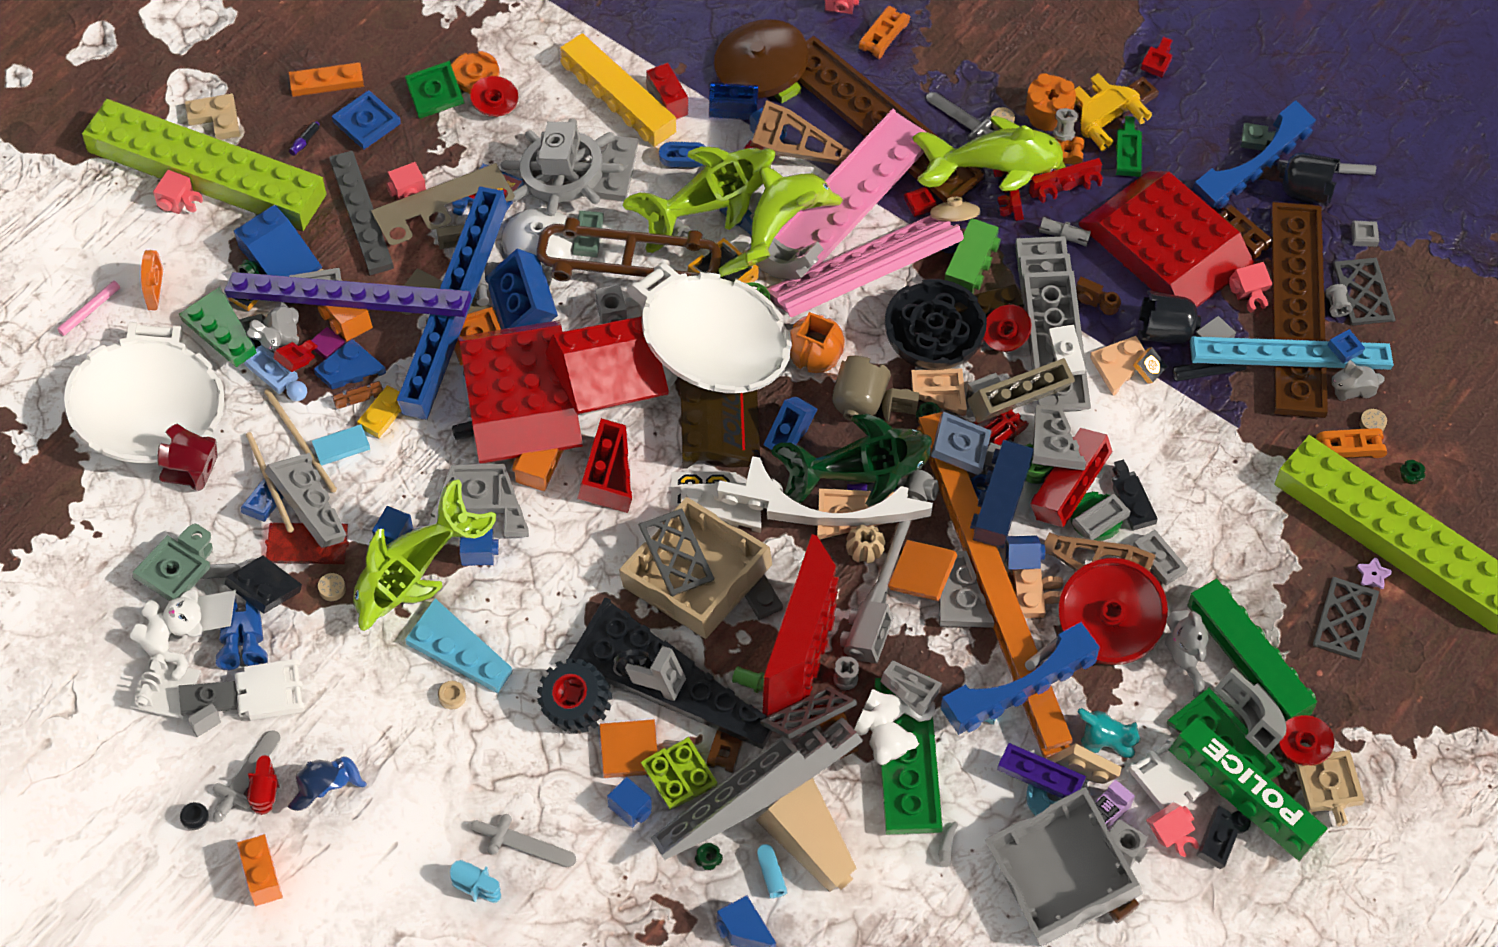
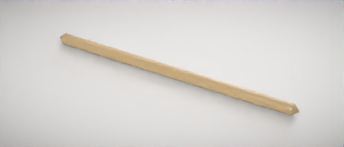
M265 389L264 393L305 454H311L312 464L318 470L323 481L331 492H336L337 488L271 390Z
M248 432L246 437L287 531L293 532L294 528L277 489L265 473L267 466L252 433Z

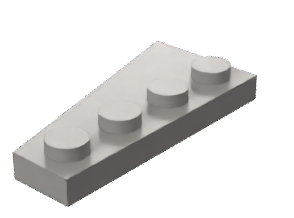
M307 453L268 464L265 473L320 547L325 548L343 542L346 533L336 510L331 508L328 502L330 497L327 490H323L319 482L321 477L318 470H314L311 464L313 461L311 454Z

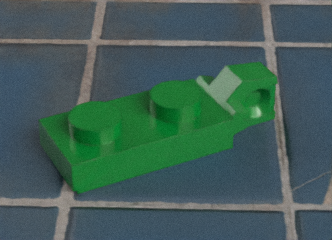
M1125 116L1123 129L1118 128L1116 137V175L1140 177L1142 170V132L1135 130L1134 116Z

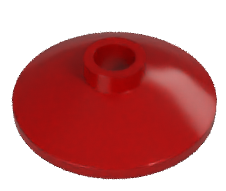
M488 76L478 80L470 92V99L475 109L484 115L494 117L510 113L516 107L519 97L516 86L508 79L500 76Z
M1003 305L996 308L986 318L987 327L984 340L995 351L1010 352L1016 350L1030 336L1032 329L1030 316L1023 308L1017 305ZM1013 329L1010 334L1006 335L1008 330Z
M1308 715L1295 716L1285 722L1286 733L1278 744L1282 753L1289 760L1300 765L1313 766L1324 762L1330 757L1334 749L1335 739L1332 730L1325 722ZM1301 743H1307L1310 747H1304Z

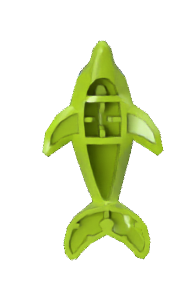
M994 115L990 120L1000 130L984 134L957 149H954L939 137L928 132H919L912 137L913 141L919 145L930 161L926 171L918 176V182L927 187H939L945 183L957 167H986L1009 172L999 186L1002 191L1017 190L1026 185L1034 174L1048 173L1065 168L1063 150L1054 137L1037 130H1032L1026 125L1018 126L1005 118Z
M701 146L688 151L687 157L706 167L673 197L666 200L651 193L640 192L627 197L622 206L625 210L637 212L646 218L649 222V233L672 235L676 219L679 216L728 207L725 229L730 230L743 219L749 208L751 195L763 185L760 170L765 167L771 168V163L776 153L773 149L768 148L763 150L748 148L728 153L719 148ZM646 243L645 249L648 253H654L665 245Z
M762 168L760 173L765 190L754 212L751 248L720 267V277L741 271L770 257L768 249L774 237L799 211L822 206H838L843 201L842 197L832 192L827 182L815 174H795L783 177L774 169Z
M459 479L449 481L443 488L438 504L437 523L406 533L388 545L385 542L384 529L376 530L369 542L366 567L359 576L354 589L353 604L359 614L358 625L360 630L365 631L371 628L378 618L385 616L400 603H417L433 597L443 587L442 581L420 579L441 548L451 537L478 538L484 536L493 527L496 521L495 513L474 514L466 511L462 500V483Z

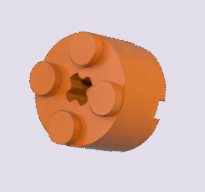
M1046 73L1040 74L1028 88L1025 115L1030 119V123L1040 130L1053 131L1057 126L1056 112L1063 108L1074 110L1076 99L1074 83L1058 76Z

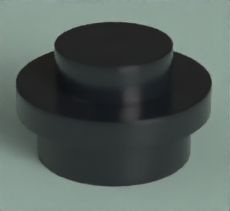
M197 802L188 803L180 813L182 825L189 830H198L204 827L209 819L207 808Z

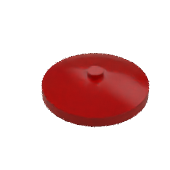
M1104 558L1090 562L1078 569L1069 578L1062 590L1059 601V621L1062 632L1082 622L1100 647L1097 663L1122 665L1144 657L1158 644L1166 628L1168 605L1164 590L1150 571L1133 561L1121 558Z

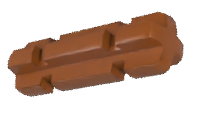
M380 381L370 383L369 387L363 385L347 390L346 394H343V392L334 394L333 402L337 409L347 407L346 404L348 403L353 405L369 400L371 396L374 398L378 397L383 391V387Z

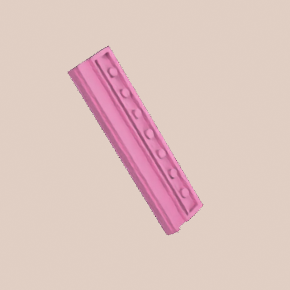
M892 109L825 180L831 191L842 197V203L838 206H822L799 211L780 229L775 238L783 245L793 249H801L819 242L824 250L817 256L819 260L810 269L820 265L924 153L919 145L913 141L912 137L919 132L926 131Z
M930 215L809 269L800 279L785 280L767 288L770 294V301L786 311L790 317H794L962 241V231L959 225L952 226L950 221L937 220Z

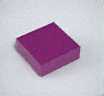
M328 327L311 340L318 345L314 351L325 360L345 345V340Z

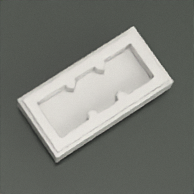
M1074 325L1050 328L1048 335L1055 361L1065 358L1072 375L1085 374L1086 369Z

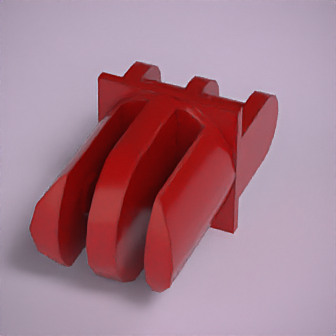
M1013 410L997 415L996 418L983 427L991 430L988 446L990 443L1002 446L1003 440H1011L1013 442L1015 437L1028 427L1029 422L1023 421L1019 413L1015 414Z
M262 755L257 760L255 773H248L250 781L247 801L251 809L260 815L271 811L275 801L276 789L280 788L270 757Z

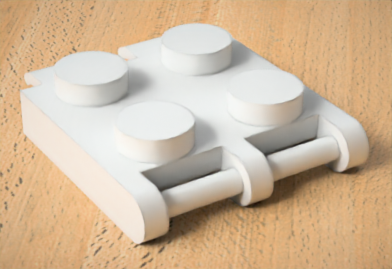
M290 659L245 666L244 672L236 673L237 694H240L237 696L239 715L242 717L249 716L250 720L305 711V705L301 703L300 690L303 687L298 676L300 660ZM291 669H292V672H293V681H291V675H290V670H291ZM292 691H295L296 703L293 701Z
M1172 737L1166 740L1167 744L1155 752L1151 750L1147 753L1146 758L1137 764L1132 763L1127 767L1131 775L1161 810L1173 802L1182 807L1184 805L1187 806L1189 800L1193 802L1208 792L1207 790L1209 789L1204 780L1199 778L1197 774L1178 760L1171 752H1168L1161 758L1159 757V755L1170 749L1175 739ZM1150 761L1152 762V764H1150L1149 766H1147V767L1144 768L1143 770H1141V771L1139 770L1141 767H1143L1144 765H1146V764L1149 763Z

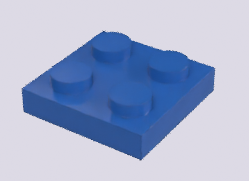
M369 90L332 115L333 123L363 150L401 124L400 117Z

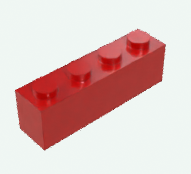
M1079 428L1076 435L1072 438L1077 441L1080 456H1083L1086 461L1085 470L1056 466L1053 468L1051 473L1045 477L1043 485L1034 494L1030 503L1037 521L1064 528L1113 452L1107 434Z

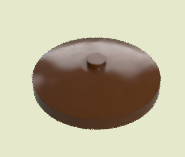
M774 19L757 20L736 28L723 39L715 53L714 67L719 82L730 93L743 98H765L785 91L800 79L808 65L809 51L803 34L795 26Z

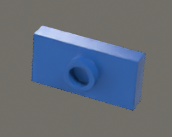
M264 478L241 506L242 514L263 522L267 520L277 507ZM277 489V492H278V494H279V496H280V498H281V501H282V499H283L284 497L282 496V494H281V493L279 492V490Z

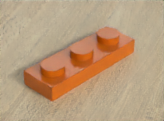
M360 62L289 72L292 97L364 87Z

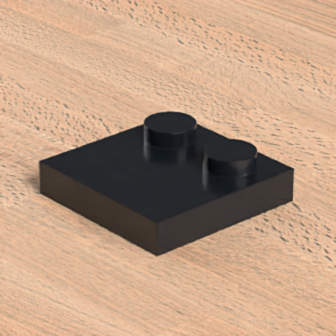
M264 555L227 575L224 583L232 591L236 590V594L263 614L297 595L302 588L300 582Z

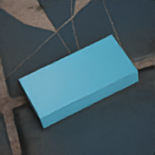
M361 424L312 440L321 466L370 450L369 442Z

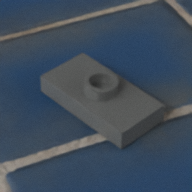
M235 681L179 685L181 715L194 714L209 704H213L217 711L237 710Z

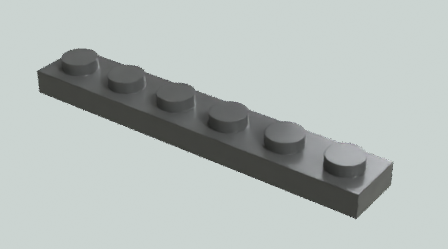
M353 150L330 156V163L369 275L394 269L382 231L371 212L374 209Z

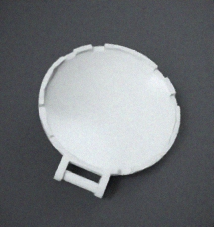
M660 263L654 268L652 273L639 282H633L627 287L629 296L644 307L642 312V329L651 351L667 369L683 380L716 392L744 393L769 385L785 370L790 359V349L792 347L790 330H786L782 322L784 317L777 307L762 293L737 279H735V282L720 278V274L700 272L699 276H687L686 273L679 275L666 263ZM659 279L663 281L652 290H647L648 287L657 282Z
M129 321L127 338L119 339V343L107 347L102 345L87 354V358L79 366H75L65 387V412L74 432L89 447L105 456L125 462L156 463L158 462L159 445L161 443H171V438L165 433L170 426L178 423L201 437H210L215 431L224 409L223 385L220 377L212 369V364L200 353L195 354L186 349L184 344L180 343L181 326L173 325V328L137 325V322Z

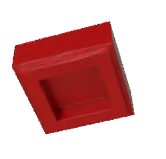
M927 186L904 194V200L914 217L928 213L937 206Z

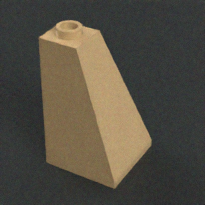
M813 778L777 800L756 820L829 892L836 887L842 890L853 880L850 874L857 868Z

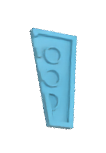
M436 598L405 639L406 645L496 693L501 690L512 674V667Z

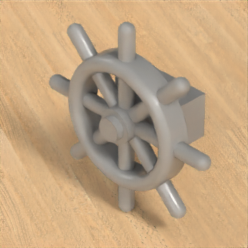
M574 118L569 119L568 122H547L546 130L542 132L541 138L532 130L526 131L525 137L532 144L525 150L521 161L504 160L501 162L503 170H520L524 182L523 186L513 191L515 197L511 201L516 202L531 193L541 200L548 201L546 213L549 216L556 214L559 202L572 201L582 196H585L591 203L598 204L600 197L592 189L598 184L603 173H621L624 170V166L621 163H604L600 148L613 141L614 134L607 132L598 139L593 140L588 135L578 131V122ZM589 155L592 157V162H579ZM532 171H542V174L534 178ZM575 172L586 173L580 178ZM554 178L553 185L545 184L546 182ZM566 181H570V182H571V183H569V184L563 185V182H566Z

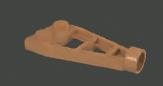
M767 100L763 106L750 146L760 150L766 148L773 149L778 156L831 163L839 166L852 152V150L844 148L843 145L791 110ZM784 125H791L801 133L802 137L799 144L790 145L780 141ZM809 136L824 144L821 153L805 148Z
M1049 532L1044 543L1046 554L1058 558L1075 571L1084 566L1072 557L1075 549L1078 547L1095 552L1092 562L1106 555L1115 556L1140 564L1148 571L1151 570L1156 558L1155 554L1132 545L1058 536ZM1058 543H1061L1060 549L1056 550Z

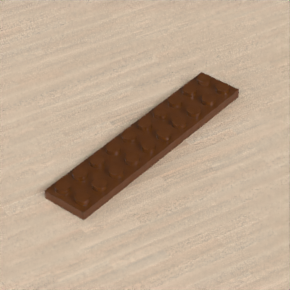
M813 35L806 41L809 61L805 72L798 82L863 136L867 137L892 109L924 131L937 136ZM923 153L907 170L917 180L918 176L926 171L930 163L926 154ZM957 167L945 183L939 187L927 188L943 202H947V199L950 197H962L984 179V173L977 167Z
M1272 202L1273 339L1326 341L1322 206ZM1273 366L1274 414L1326 418L1328 413L1326 367Z

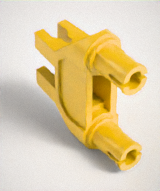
M1098 73L1091 78V82L1094 84L1092 89L1096 95L1090 97L1079 86L1075 89V104L1082 111L1081 134L1084 137L1091 138L1099 149L1103 151L1106 149L1104 144L1110 147L1113 139L1105 133L1102 127L1126 111H1130L1140 124L1145 123L1143 118L1148 121L1152 113L1140 102V95L1135 90L1129 87L1110 85Z

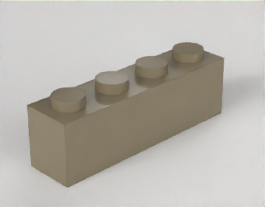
M1065 358L980 389L969 397L967 401L977 423L1063 391L1074 383L1075 379Z

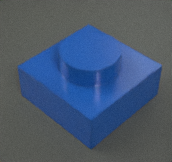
M1350 329L1330 339L1327 344L1343 364L1361 355L1365 350L1363 344Z

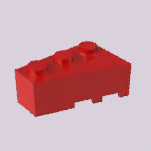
M600 419L577 499L628 513L632 501V491L630 488L626 425Z

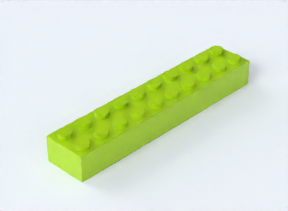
M106 99L82 133L89 153L160 179L163 178L167 170L190 178L193 191L258 215L271 206L276 205L294 228L304 231L326 196L324 180L321 176Z
M1308 435L1279 469L1274 485L1497 635L1498 560Z

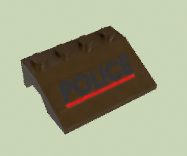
M680 378L682 469L689 468L697 461L719 460L729 468L750 467L752 456L760 458L757 390L744 393L716 392L693 385Z

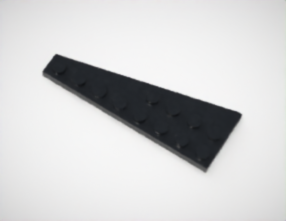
M604 598L569 656L575 662L578 659L584 660L587 664L589 662L614 686L760 749L764 748L773 732L760 723L761 720L768 716L753 705H748L737 697L733 690L729 687L725 688L714 679L713 675L705 673L695 665L694 661L666 640L662 641L647 626L641 625L634 620L627 611H622L615 606L609 598ZM662 646L671 648L686 679L677 697L672 701L664 698L660 690L632 683L630 677L617 675L612 665L614 658L628 650H643L650 655L652 666ZM629 656V657H626L625 659H627V660H629V659H638V660H641V659H644V657H642V656ZM618 662L616 667L619 670L625 671L624 666Z

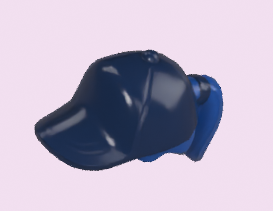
M342 756L332 762L325 760L309 761L295 776L299 791L288 805V808L294 811L303 810L310 806L317 797H324L328 791L342 788L348 782L357 787H365L367 783L362 780L357 766L349 757Z

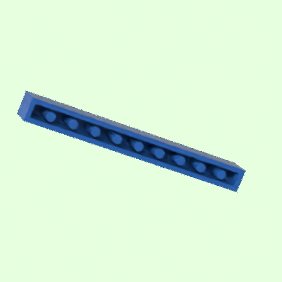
M481 186L478 188L440 289L470 291L472 299L465 317L429 315L397 399L403 415L428 420L508 208L504 193L501 190Z

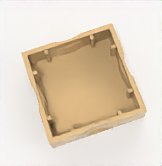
M686 497L674 511L683 509L715 580L677 594L674 597L670 596L646 542L623 564L619 572L625 589L706 639L773 564L768 545L743 530L726 524L716 514ZM679 517L670 519L668 526L683 532L684 527ZM659 528L651 539L657 541L662 529ZM665 531L661 543L676 549L680 537ZM684 539L679 551L694 557L695 551L690 541ZM658 548L657 553L662 564L669 566L673 554ZM677 556L672 568L687 574L691 561ZM695 564L691 576L697 579L706 577L702 566ZM671 573L669 574V579L674 589L683 585L685 579Z

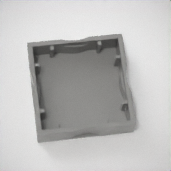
M1086 787L1051 804L1040 814L1019 821L985 839L1041 947L1143 894L1139 882L1123 853L1114 842L1101 813Z

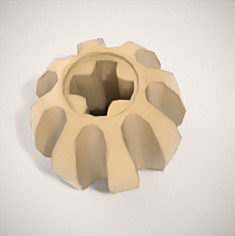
M864 524L858 525L856 529L850 531L846 538L848 555H852L853 560L858 563L860 561H865L867 564L873 563L875 559L881 557L885 550L883 533L878 532V528L873 525L870 527Z

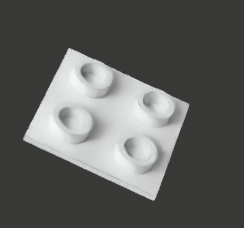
M155 654L147 662L130 708L182 720L184 714L181 715L179 685L197 684L201 670L187 667L185 675L180 680H174L171 674L178 665L167 663L164 661L165 657L163 655Z

